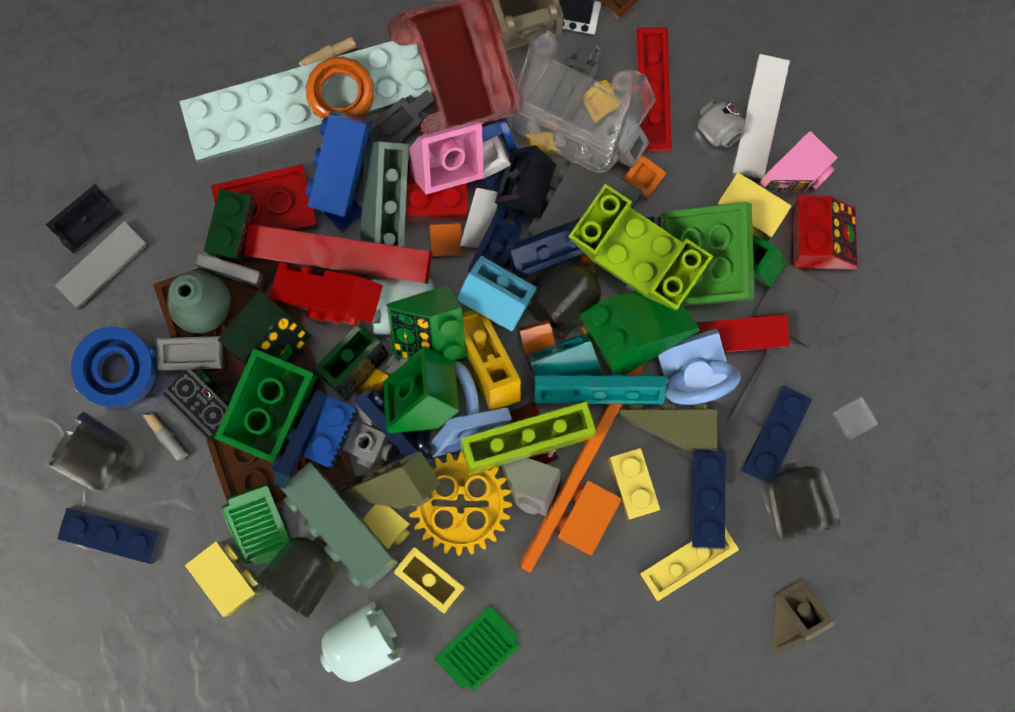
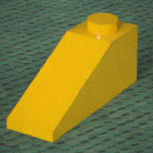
M475 310L462 313L467 359L478 388L490 411L521 401L520 377L489 318Z

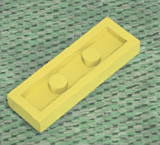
M725 528L724 550L692 549V541L639 574L656 601H659L739 549Z

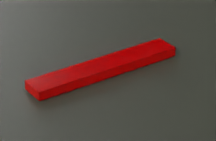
M248 224L244 256L428 284L433 251L252 224Z

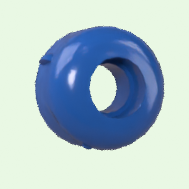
M104 327L95 330L85 336L73 354L71 374L75 384L74 389L87 400L103 407L117 409L132 406L149 393L155 382L157 373L156 350L151 349L149 344L139 335L125 328ZM113 354H123L129 365L127 375L120 382H107L102 373L105 361Z

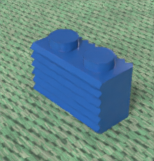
M327 396L301 456L331 469L335 468L334 463L338 461L337 457L341 455L342 445L345 444V439L348 437L347 433L350 432V427L353 425L352 421L356 420L355 415L359 414L358 410L351 405Z

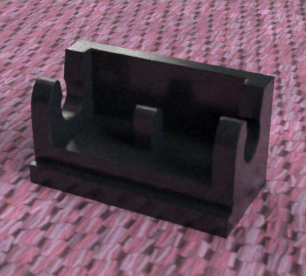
M536 145L513 149L509 158L511 165L504 172L494 203L502 206L516 218H521V210L531 218L540 217L557 164Z
M94 184L50 220L46 226L61 240V243L75 254L118 219L122 213L104 191Z

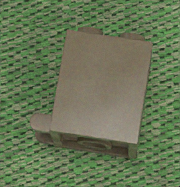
M487 0L502 52L562 34L564 15L559 0Z

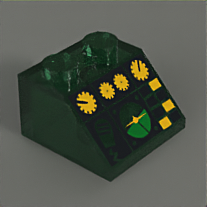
M259 291L217 341L245 364H247L253 348L291 363L313 336Z

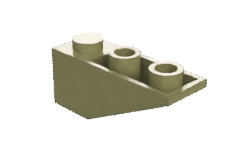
M631 404L627 405V410H620V416L623 420L685 452H718L717 409H711L709 404H694L692 409H679V405L662 404L659 405V410H647L646 405Z

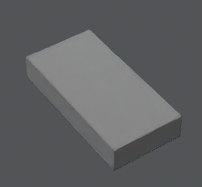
M198 253L195 265L200 269L261 288L264 277L259 271Z
M223 337L157 338V370L182 371L188 367L192 370L223 369Z

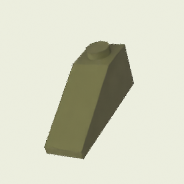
M418 451L356 477L357 481L349 483L339 493L348 500L396 508H404L412 504L419 507L433 497L431 492L441 483L421 451Z

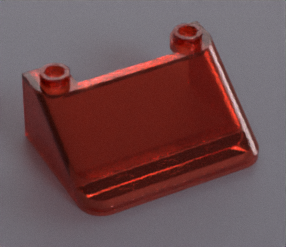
M446 0L402 11L386 23L390 37L398 45L408 46L417 43L431 92L435 98L434 101L438 112L423 118L419 126L420 136L478 120L484 126L509 118L518 112L521 100L490 0Z

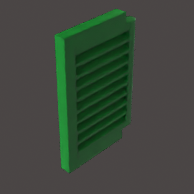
M267 483L227 498L229 504L222 506L221 510L244 564L254 562L256 567L295 553Z
M489 605L434 660L462 690L468 685L474 692L520 648L514 640L518 634Z

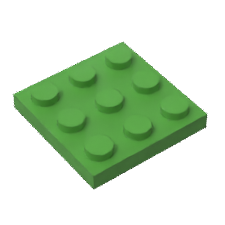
M740 202L661 213V217H663V230L681 242H684L687 238L713 256L683 300L684 306L755 299L752 203Z

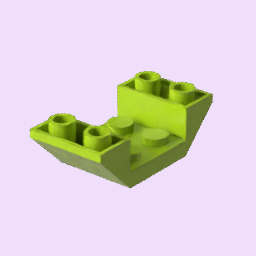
M605 184L568 238L593 262L643 296L677 311L713 256L687 238L684 242H681L632 209V201Z

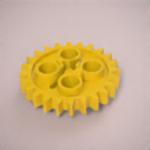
M462 451L459 452L457 460L453 459L450 452L447 453L446 462L444 463L439 458L434 457L436 467L432 469L438 480L445 477L451 479L453 490L450 494L442 496L436 492L435 488L431 492L433 497L428 502L409 513V517H419L420 519L413 526L414 529L425 528L421 539L424 541L432 536L434 538L431 545L433 549L440 543H443L444 554H447L451 546H453L457 556L461 555L463 547H467L472 555L474 554V545L477 543L485 550L486 544L484 540L487 537L494 542L497 541L493 534L495 529L505 531L504 527L499 523L500 520L510 519V516L503 512V508L511 507L512 503L504 501L503 497L510 494L511 490L501 489L500 487L507 480L506 477L497 479L494 477L499 470L498 467L469 475ZM476 478L483 480L485 484L484 492L480 496H471L468 492L469 482ZM462 494L464 500L488 501V506H463L462 511L457 512V508L453 505L434 506L431 504V501L434 499L457 500L458 495ZM441 510H447L452 514V522L444 528L438 527L434 520L437 512ZM472 511H480L484 515V522L479 528H471L467 524V516Z

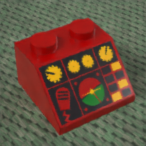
M798 195L792 208L794 268L857 269L856 208L832 196Z

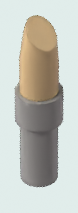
M155 413L143 414L146 422L155 432L157 439L169 449L178 461L183 460L188 455V452L175 438L173 431L168 426H165Z

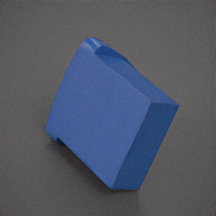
M502 116L482 124V141L501 134L508 152L517 149L506 117Z

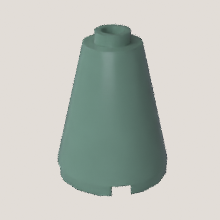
M194 270L177 277L171 283L167 297V308L172 320L183 330L192 333H207L217 329L226 321L231 304V295L224 281L216 274L205 270Z

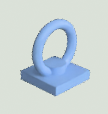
M717 329L691 336L658 355L663 376H666L665 395L671 401V404L679 405V407L718 399L734 390L741 379L739 368L726 360Z
M454 360L455 373L464 391L466 411L455 415L445 422L444 427L429 444L432 448L430 452L432 457L445 455L449 452H460L461 438L507 425L512 420L508 408L479 413L478 394L474 380L464 364L457 360Z

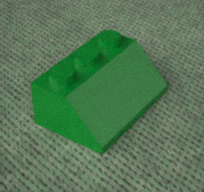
M253 348L214 439L273 463L279 452L284 454L288 446L285 443L288 432L292 425H298L301 418L299 417L301 407L304 401L310 398L318 377L312 372Z

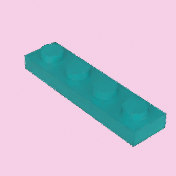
M553 373L535 376V403L579 404L587 401V404H664L666 376H656L653 374L641 376H623L621 374H611L609 376H591L589 374L559 376Z

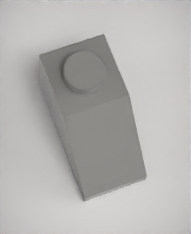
M530 458L500 466L504 477L507 479L506 482L516 505L526 513L533 515L539 513L547 516L561 486L560 469Z

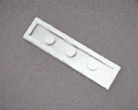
M763 54L758 56L744 117V134L739 139L732 175L734 176L739 172L748 179L760 182L765 176L790 60Z

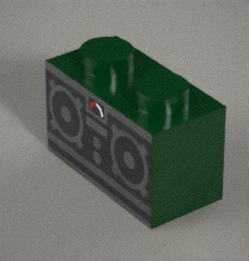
M219 189L204 248L208 255L225 261L242 263L248 224L252 223L256 202L250 195Z
M359 323V326H354L314 369L345 400L389 354L383 344Z
M188 367L161 396L206 441L213 442L231 398L225 392L218 395L210 387L214 381L203 370L200 369L196 373Z

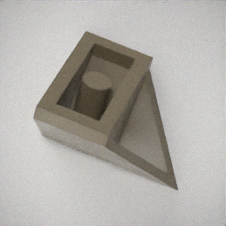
M802 579L774 595L776 606L772 655L807 642L835 625L833 619Z

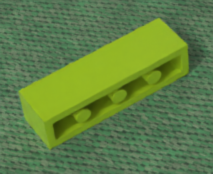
M586 401L460 439V448L468 474L471 475L592 439L596 434V429Z

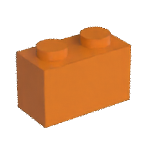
M586 481L584 486L579 484L570 500L575 503L569 514L563 513L555 527L559 531L556 538L592 556L622 498L590 481Z

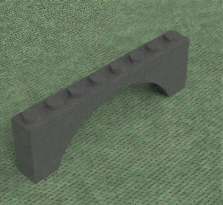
M575 155L571 163L568 161L564 163L558 174V178L562 179L557 190L553 188L549 190L543 204L547 208L542 217L533 219L528 232L532 234L531 236L582 218L605 184L632 201V209L636 206L643 190ZM530 274L521 277V279L527 282ZM489 319L520 377L521 401L506 407L522 416L535 392V381L529 374L521 356L516 326L513 331H510ZM467 357L457 360L468 369L474 380L477 392L481 393Z

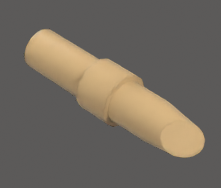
M349 37L333 45L329 44L320 48L319 51L300 60L299 64L300 66H305L331 57H337L356 49L357 46L353 37Z

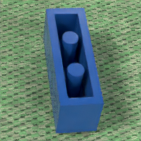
M337 110L331 112L328 117L325 116L323 118L320 135L324 137L321 148L317 147L313 158V166L317 168L314 178H310L307 184L305 195L310 197L307 207L343 217L351 212L372 120Z

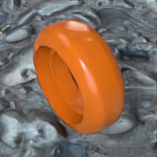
M344 56L331 57L318 63L309 74L305 86L306 101L313 114L321 121L335 110L363 118L370 111L375 98L374 82L368 70L358 61ZM335 75L349 76L358 85L356 100L346 108L337 109L331 107L322 98L324 84Z

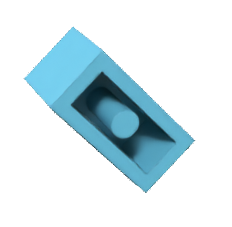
M480 256L469 272L456 299L498 325L513 331L537 287Z

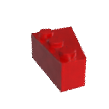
M279 262L269 299L307 312L306 318L318 322H324V320L335 324H341L342 322L357 327L359 322L373 323L383 285L356 275L325 270V273H312L313 269L310 267L302 266L299 269L287 263Z

